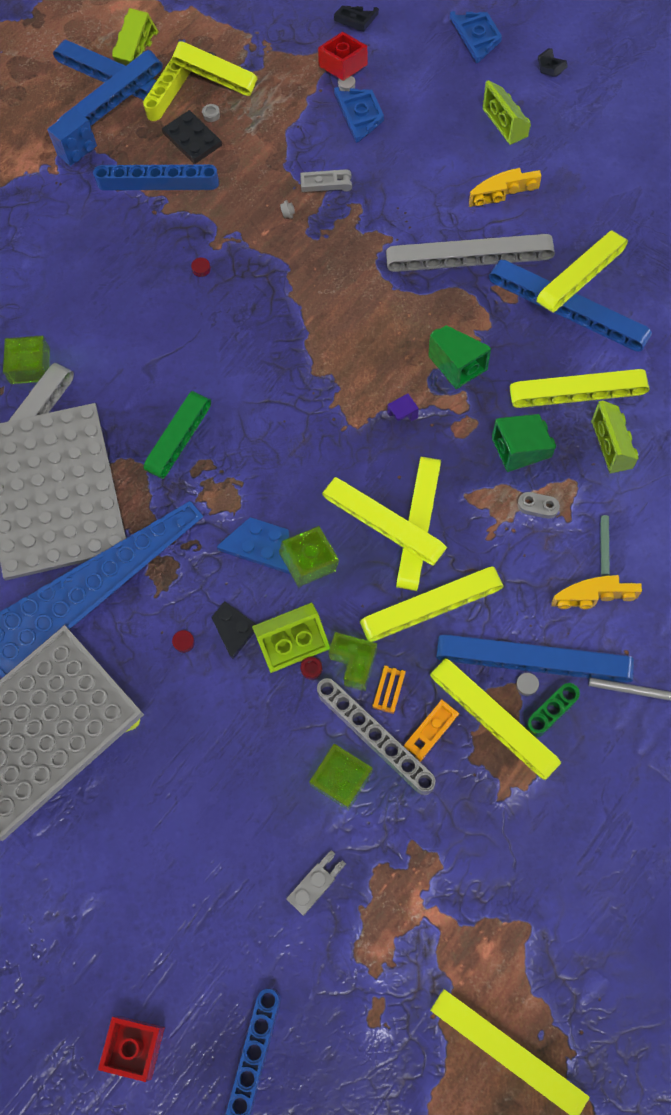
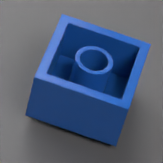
M73 109L47 129L57 155L69 166H72L97 147L89 120L76 109Z

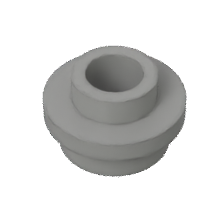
M285 200L284 203L280 204L282 214L285 219H292L293 214H295L292 202L289 203L288 200Z

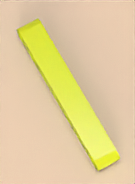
M613 230L608 232L540 292L536 302L552 313L557 311L619 256L625 249L628 240Z
M643 369L519 381L511 384L509 387L512 405L516 408L639 396L646 394L650 390L646 371Z
M421 457L408 521L428 533L441 460ZM403 548L396 588L417 591L423 560Z
M336 477L333 478L322 492V495L328 501L430 565H435L447 549L437 538Z
M488 567L366 616L360 621V624L368 642H374L501 590L504 585L495 567Z
M445 658L430 673L431 678L540 778L547 780L561 764V761L555 754L450 660Z
M444 989L432 1006L431 1012L569 1115L581 1114L590 1098L587 1094Z

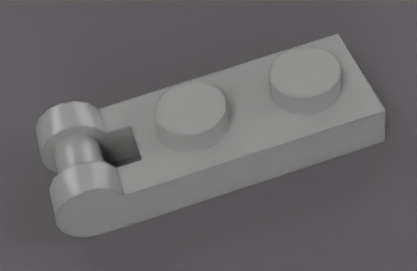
M350 170L300 173L302 192L341 189L347 192L352 189Z

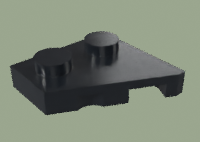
M342 5L334 14V21L353 27L356 30L365 31L379 14V8L374 7L373 11H363L362 6L351 7Z
M224 601L211 618L230 658L234 659L254 634L252 626L257 624Z

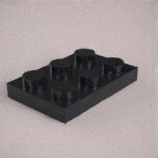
M190 110L162 128L163 134L193 164L198 163L222 146V141Z

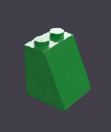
M447 325L441 329H435L431 333L428 357L455 389L488 370L491 348L488 345Z
M539 414L504 417L495 420L492 440L507 472L552 458L556 449V443L553 437L549 436L547 424L544 420L542 421Z

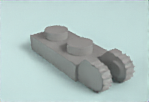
M332 850L323 858L320 864H316L286 898L303 916L335 881L334 878L346 865L342 860L330 874L324 869L335 856Z

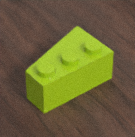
M129 8L128 13L124 17L122 30L118 34L117 44L112 51V57L116 62L126 66L141 55L147 46H151L152 41L150 40L152 36H157L159 31L147 12Z

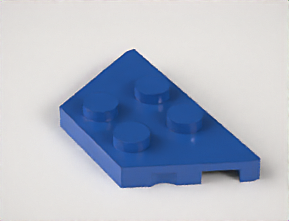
M451 11V21L475 62L479 63L501 42L502 35L488 12H466V15H455L456 11Z
M340 87L334 88V94L356 143L384 121V114L373 90L350 88V91H340Z
M250 517L217 546L218 551L293 575L288 529Z

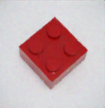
M344 32L318 47L319 67L343 81L368 65L367 45Z
M121 1016L112 1017L98 1070L143 1082L152 1080L165 1027Z

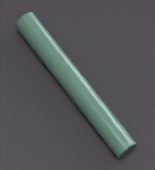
M607 515L601 516V576H610L609 516Z

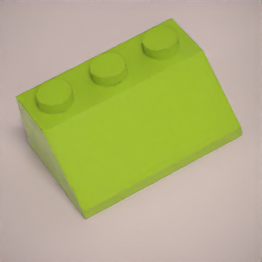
M489 80L486 81L483 101L485 113L510 145L528 137L531 127L529 118L525 117L520 107L514 103L511 95L503 87Z
M603 400L599 401L591 422L609 474L633 469L638 460V452L636 448H633L631 432L626 429L625 416L620 412L619 406Z
M313 603L252 626L270 673L331 649Z

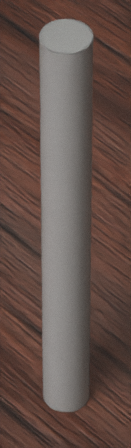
M591 677L589 679L588 686L671 701V692Z

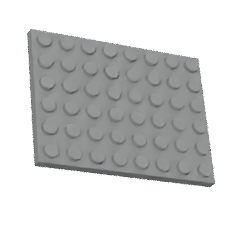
M96 403L0 423V563L5 581L86 562L126 539Z
M65 625L0 680V841H4L144 716L141 710Z

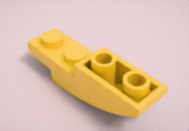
M516 168L488 178L470 191L469 207L505 201L506 194L539 189L541 181L540 170L521 173L520 168Z
M619 575L595 577L563 589L554 596L551 603L552 607H558L559 609H569L571 607L591 609L595 607L599 599L602 601H612L614 599L634 601L641 594L642 585L641 583H619Z

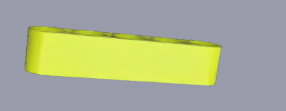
M178 42L172 56V61L176 65L246 96L252 94L258 79L254 73L185 42Z
M172 58L143 101L146 116L150 121H157L163 116L191 71L176 65Z

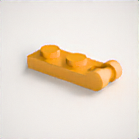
M441 700L403 747L414 754L415 758L421 762L459 716V713L445 701ZM418 740L425 744L422 749L415 745Z

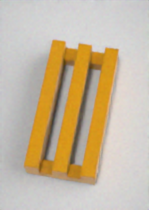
M384 665L373 709L394 714L406 671H399L396 668L392 669ZM387 673H390L391 676L383 704L379 705ZM397 675L400 677L391 708H389L387 704L395 676Z

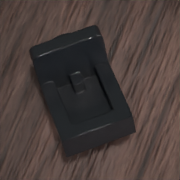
M548 48L538 55L540 72L543 74L558 76L568 67L567 60L554 58L552 48Z

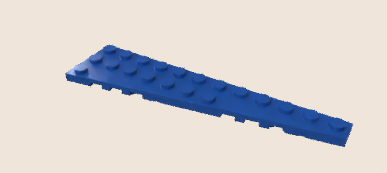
M189 501L125 540L115 544L113 547L58 577L51 583L46 584L34 593L22 598L10 607L0 611V676L3 678L64 625L70 630L204 516Z

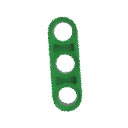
M572 683L562 685L530 716L525 728L536 738L541 737L575 704L580 695L578 687ZM563 692H570L573 695V699H566L563 696ZM554 706L557 709L558 714H550L547 710V707ZM531 722H540L542 724V729H534L532 727Z

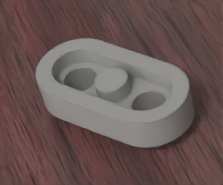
M532 492L521 494L517 503L518 509L522 513L547 519L554 518L560 508L558 500L554 497ZM529 499L532 503L529 504L525 500ZM546 504H551L553 507L548 508Z

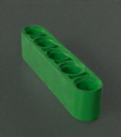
M194 391L188 394L147 457L143 467L145 471L161 479L167 476L211 406V399Z

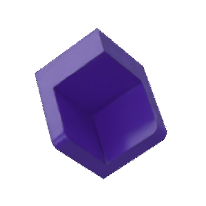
M409 394L388 404V415L390 417L394 415L398 421L407 416L411 422L418 418L419 408Z

